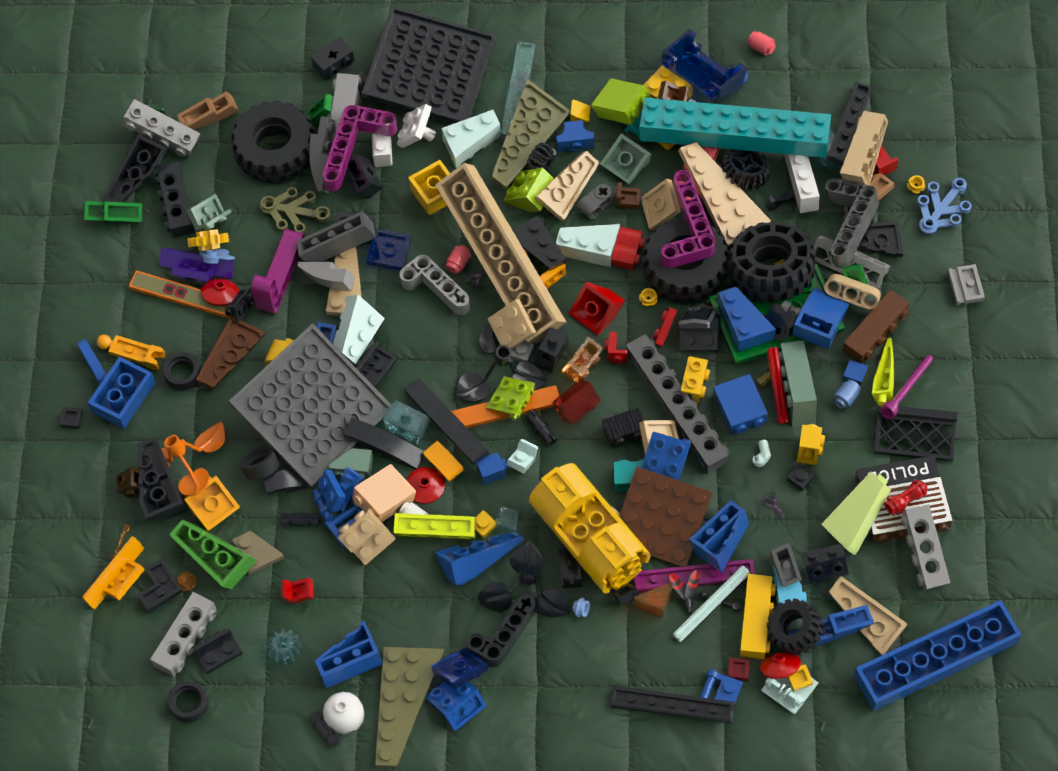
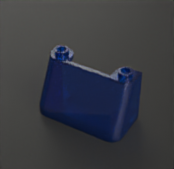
M690 29L663 50L661 56L662 65L709 98L717 100L734 94L742 88L747 67L739 63L735 68L731 64L726 69L701 52L702 44L695 42L694 37L696 33Z

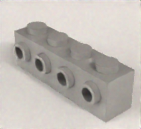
M135 99L126 112L122 123L127 129L135 130L142 136L175 151L178 156L189 158L200 137V133Z

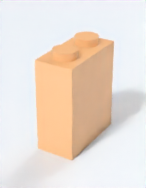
M390 464L354 487L352 498L357 506L361 507L364 511L370 509L383 522L397 513L404 503H412L416 490Z

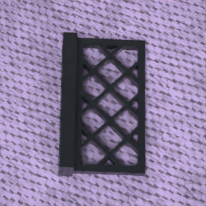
M878 405L874 453L919 458L935 456V459L954 460L958 412L898 406V413L894 418L887 419L881 414V406ZM881 419L889 420L894 426L885 432L880 426ZM903 422H909L913 426V429L906 434L899 427ZM922 424H929L933 429L926 436L919 429ZM942 426H951V434L946 438L938 430ZM895 428L903 436L896 442L888 435ZM915 430L922 437L916 444L908 437ZM935 432L942 439L936 446L928 440V437ZM884 437L892 444L887 449L879 448V441ZM903 439H906L912 446L907 451L901 450L897 445ZM923 441H926L932 448L927 453H922L917 448ZM945 443L950 448V454L942 455L937 448Z

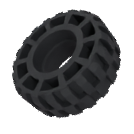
M265 101L260 105L250 107V110L245 111L241 115V119H238L234 124L235 129H233L231 134V144L237 164L240 165L241 170L245 174L249 173L250 178L254 180L259 179L263 183L273 182L275 184L285 180L287 182L292 180L293 177L301 175L303 170L310 166L311 134L315 133L310 118L299 107H293V104L288 102ZM270 132L283 134L290 138L284 147L277 150H264L258 146L259 142L268 136Z
M676 218L674 221L664 222L663 226L656 227L654 234L648 236L643 249L644 277L649 281L648 285L651 289H656L659 296L667 297L672 302L680 301L686 304L694 301L696 303L704 297L705 299L713 295V291L716 292L720 289L722 282L725 281L727 276L729 252L723 236L718 235L719 231L712 226L711 229L715 237L714 254L709 258L702 259L703 263L695 269L680 270L675 267L667 268L662 265L661 250L666 244L692 237L686 220Z
M770 221L768 223L760 222L755 226L751 225L744 232H740L730 245L728 259L732 283L744 295L747 294L753 300L780 302L781 300L792 299L793 296L799 295L804 291V288L810 285L811 279L815 275V251L812 241L798 227L791 226L788 223ZM767 258L785 260L781 264L772 266L758 263Z

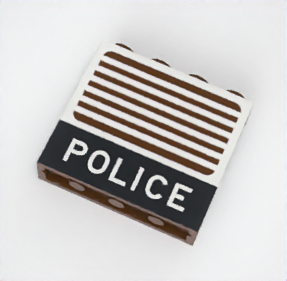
M935 456L856 470L855 480L857 484H860L870 472L876 476L881 474L888 481L886 485L891 489L887 498L906 491L907 487L915 479L923 481L928 488L927 496L919 500H913L907 504L905 510L929 504L936 531L944 532L950 528L952 517ZM883 504L871 526L873 533L871 541L883 543L892 538L905 539L908 531L902 525L901 516L903 513L892 516ZM916 523L914 526L917 533L923 532L924 528L921 523Z

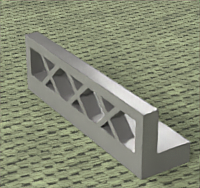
M822 235L819 236L814 244L815 254L818 247L825 249L828 257L821 259L815 256V262L843 274L842 268L834 265L832 255L830 254L834 241ZM858 251L855 252L851 260L852 262L849 264H862L865 279H868L867 285L879 289L885 274L888 273L890 265ZM874 271L880 274L877 283L869 280L868 272Z

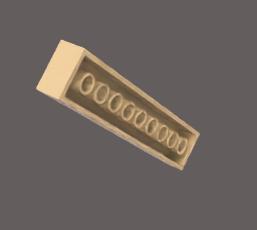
M463 163L436 184L437 189L505 305L507 306L515 299H520L536 331L534 335L526 340L527 343L537 344L545 338L551 327L558 329L567 323L475 166Z

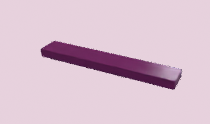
M753 559L730 561L722 573L709 564L644 570L633 578L634 587L638 593L674 589L669 582L670 573L676 574L686 586L690 574L695 570L699 571L700 575L698 586L724 584L741 566L746 567L750 572L749 574H755Z

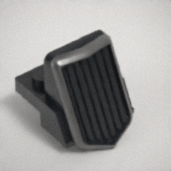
M704 304L688 308L678 322V329L680 330L679 350L719 351L721 313H717L715 307Z

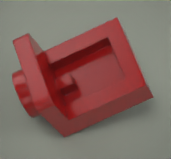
M609 332V339H605L604 349L608 351V361L613 363L627 362V350H616L617 332Z
M308 577L294 582L286 579L281 581V595L284 600L296 604L314 598L313 580Z

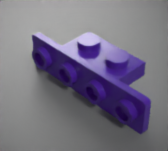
M162 248L160 252V266L172 268V275H177L178 278H194L198 282H207L213 276L229 279L233 277L234 260L219 259L218 263L214 264L203 262L202 255L169 248Z

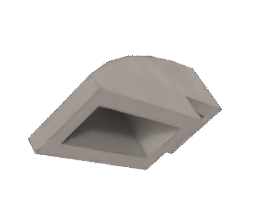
M298 262L301 270L315 282L340 291L352 290L355 278L347 269H338L332 262Z

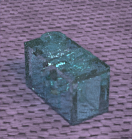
M397 400L393 402L383 418L384 425L389 432L398 433L410 442L415 441L419 443L430 426L429 416Z

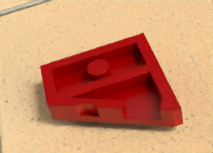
M669 307L668 310H664L660 319L663 321L661 328L657 327L653 336L656 339V344L663 346L676 315V309Z

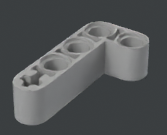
M419 255L401 269V286L405 290H413L423 282L457 315H465L469 312L470 304L467 293L428 256Z

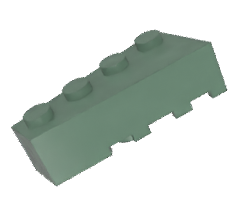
M804 341L781 343L778 355L779 361L782 364L780 367L782 378H784V392L787 393V406L790 411L792 427H801L807 424L816 425L817 398Z

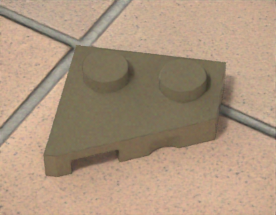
M252 531L232 539L236 548L258 559L248 570L249 575L284 559L283 554Z

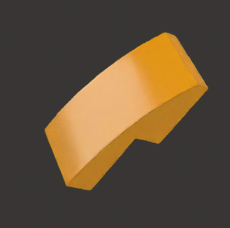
M438 441L423 452L424 457L449 482L464 470L463 466Z

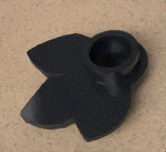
M775 302L769 310V315L763 316L776 329L775 339L782 341L790 336L791 328L796 322V314L794 310L785 312L783 307L778 302Z

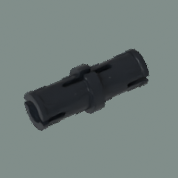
M531 410V412L529 411L525 415V418L533 426L534 432L540 435L548 447L551 446V443L554 445L558 439L548 428V423L540 418L536 410Z

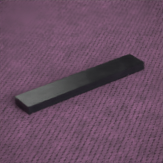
M855 82L827 155V161L843 166L857 129L858 119L866 108L873 87Z
M420 378L404 388L405 393L473 465L489 455L486 447Z
M613 686L609 704L612 708L732 724L735 710V702L620 686Z

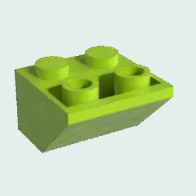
M544 168L520 171L512 186L507 190V195L503 201L529 213L541 211L543 205L534 197L554 178Z

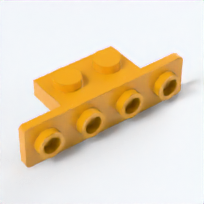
M132 536L83 595L82 598L91 608L96 609L106 595L120 601L145 570L140 564L134 562L144 550L142 544L135 537Z

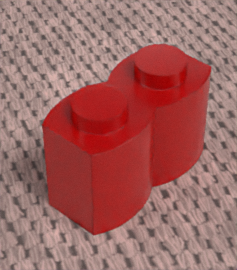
M620 227L611 257V265L633 270L634 266L639 264L640 254H638L639 248L643 249L645 238H642V231Z

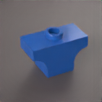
M582 120L564 122V132L557 136L558 152L594 148V133L587 131L583 127Z

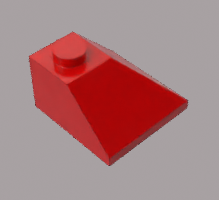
M585 282L568 314L599 335L618 315L625 300L610 289Z

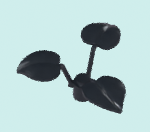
M488 323L481 332L479 346L484 353L491 354L495 352L493 364L483 379L475 372H468L461 376L458 382L457 395L459 398L469 402L485 399L490 392V386L485 381H487L496 365L506 366L509 364L512 372L515 373L512 378L535 383L534 390L546 385L547 380L541 370L532 363L520 362L515 369L513 360L510 359V348L500 345L490 323Z
M530 540L516 549L510 557L511 567L517 573H522L515 584L507 590L503 582H491L485 585L478 595V600L481 604L493 611L501 612L510 608L513 601L510 593L515 590L521 581L527 585L535 583L536 593L539 596L535 599V606L539 613L547 617H561L570 612L567 598L562 591L550 587L544 589L542 593L540 592L538 575L542 572L544 563L540 552Z

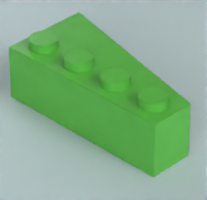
M181 520L169 534L222 587L231 590L258 560L185 520Z

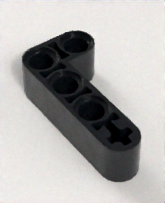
M528 594L520 596L491 640L479 633L471 634L467 639L469 654L490 667L500 666L535 615V599ZM513 620H519L521 622L519 625L511 624ZM503 636H507L510 638L506 642H502L499 640ZM475 642H479L482 644L478 648H473L471 646ZM492 652L499 654L496 658L489 657V654Z

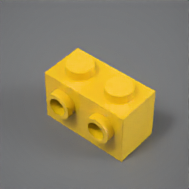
M814 424L802 425L797 456L798 463L817 464L818 455H822L825 435H821L822 427Z

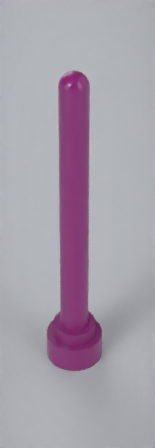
M927 355L893 400L885 402L881 407L880 412L885 418L892 419L898 413L899 403L933 361L931 355Z

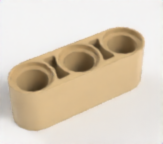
M839 274L829 276L824 286L825 292L828 295L866 309H874L881 298V293L877 288ZM830 282L837 283L839 287H832ZM848 289L856 290L857 294H851ZM872 295L875 301L868 300L866 296Z

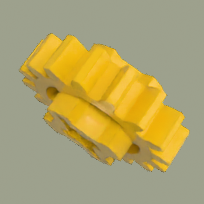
M218 229L196 232L197 237L187 238L188 247L198 246L199 251L220 248V243L229 242L228 233L218 234Z

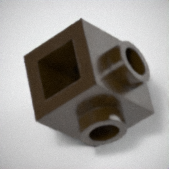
M130 467L117 475V493L125 495L127 498H134L140 494L139 469Z

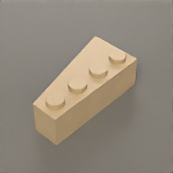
M863 111L862 116L859 117L856 132L840 171L843 180L870 185L888 124L886 115Z

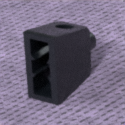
M551 327L538 349L535 365L553 373L569 345L568 335Z

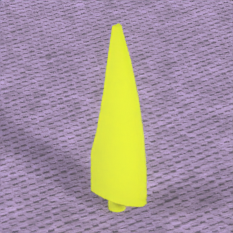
M892 338L887 339L873 381L872 395L881 407L885 402L893 400L894 357Z

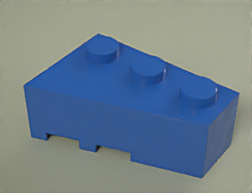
M737 287L718 293L717 304L738 352L775 339L776 329Z

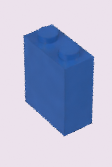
M750 374L713 387V397L730 435L743 433L748 428L760 427L767 422L768 413Z

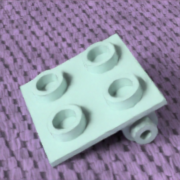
M787 677L782 679L768 678L761 691L793 714H796L819 682L812 678V686L793 692Z

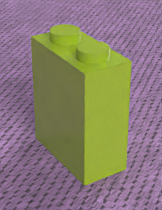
M611 78L591 105L599 118L632 125L643 110L644 99L651 97L644 85Z

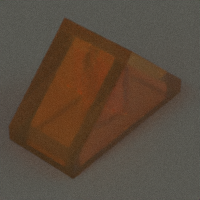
M672 582L635 596V607L663 617L673 594Z

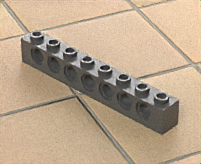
M645 334L626 344L627 356L671 420H675L677 430L684 439L691 440L690 449L706 473L709 474L727 464L729 455L727 447L724 444L721 445L716 431L710 429L705 415L699 413L695 400L690 399L687 393L681 392L682 383L678 382L675 371L667 366L664 355L659 354L656 350L657 346L653 339L649 340ZM644 356H650V357H652V358H651V359H644L643 357H644ZM654 371H661L662 373H661V374H655V373H653V372H654ZM664 386H671L672 388L665 389ZM674 401H681L682 403L675 404ZM685 416H691V417H693V418L690 419V420H688V419H685L684 417H685ZM701 431L703 434L697 435L694 432ZM706 446H711V447H713L714 449H713V450H706L705 447H706Z

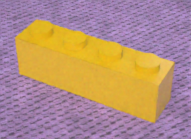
M748 574L740 657L764 660L765 653L770 651V641H767V631H769L767 623L770 622L768 621V616L773 614L771 610L774 608V603L770 602V598L775 596L776 584H772V576Z

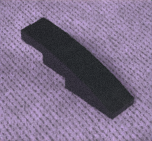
M353 417L344 432V437L363 444V447L381 453V457L413 469H418L424 457V451Z

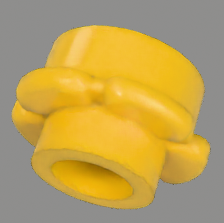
M918 175L912 176L908 180L909 183H907V188L913 193H920L926 187L924 179Z
M651 288L644 289L639 295V300L644 306H653L657 303L658 295Z

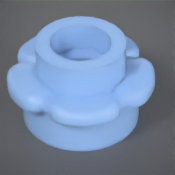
M584 598L576 600L573 604L575 615L577 617L587 616L590 608L589 601H586Z

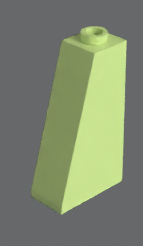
M870 472L822 523L854 555L858 552L891 491L886 485L888 481L881 474L876 476Z

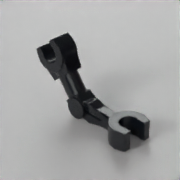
M789 190V192L784 193L780 197L770 196L767 198L769 202L766 205L767 208L773 211L781 203L795 201L794 190Z

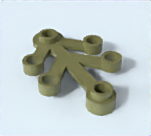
M291 187L285 193L275 198L265 196L260 202L261 211L265 214H271L276 222L277 230L280 232L288 229V224L286 220L281 218L278 211L285 212L293 224L294 230L304 234L306 233V227L296 215L316 218L320 223H326L330 219V211L325 206H320L316 210L299 207L305 203L312 204L316 201L313 191H307L298 198L297 189ZM287 199H289V200H294V201L288 203L287 205H286V204H281L282 202L286 201Z

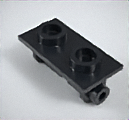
M251 285L248 289H241L233 299L234 302H231L225 308V315L236 317L238 323L255 303Z

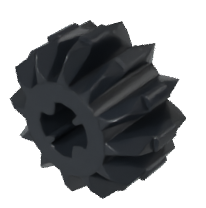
M539 143L529 155L527 167L530 170L544 168L548 171L556 158V150L549 144Z

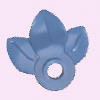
M220 248L199 252V255L203 257V262L216 264L219 259H235L234 256L229 255L228 250Z

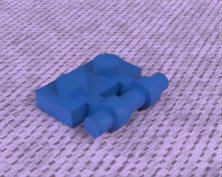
M332 470L324 471L318 482L319 489L312 491L313 500L319 506V512L327 522L333 519L332 512H338L346 498Z

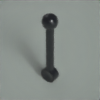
M705 591L699 594L702 599H709L711 597ZM724 600L721 602V604L732 607L734 611L740 609V604L737 602L730 603Z

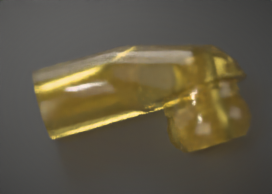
M769 363L766 365L768 370L756 379L761 386L771 381Z

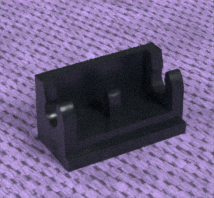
M561 544V549L559 550L561 588L582 587L580 564L564 544Z

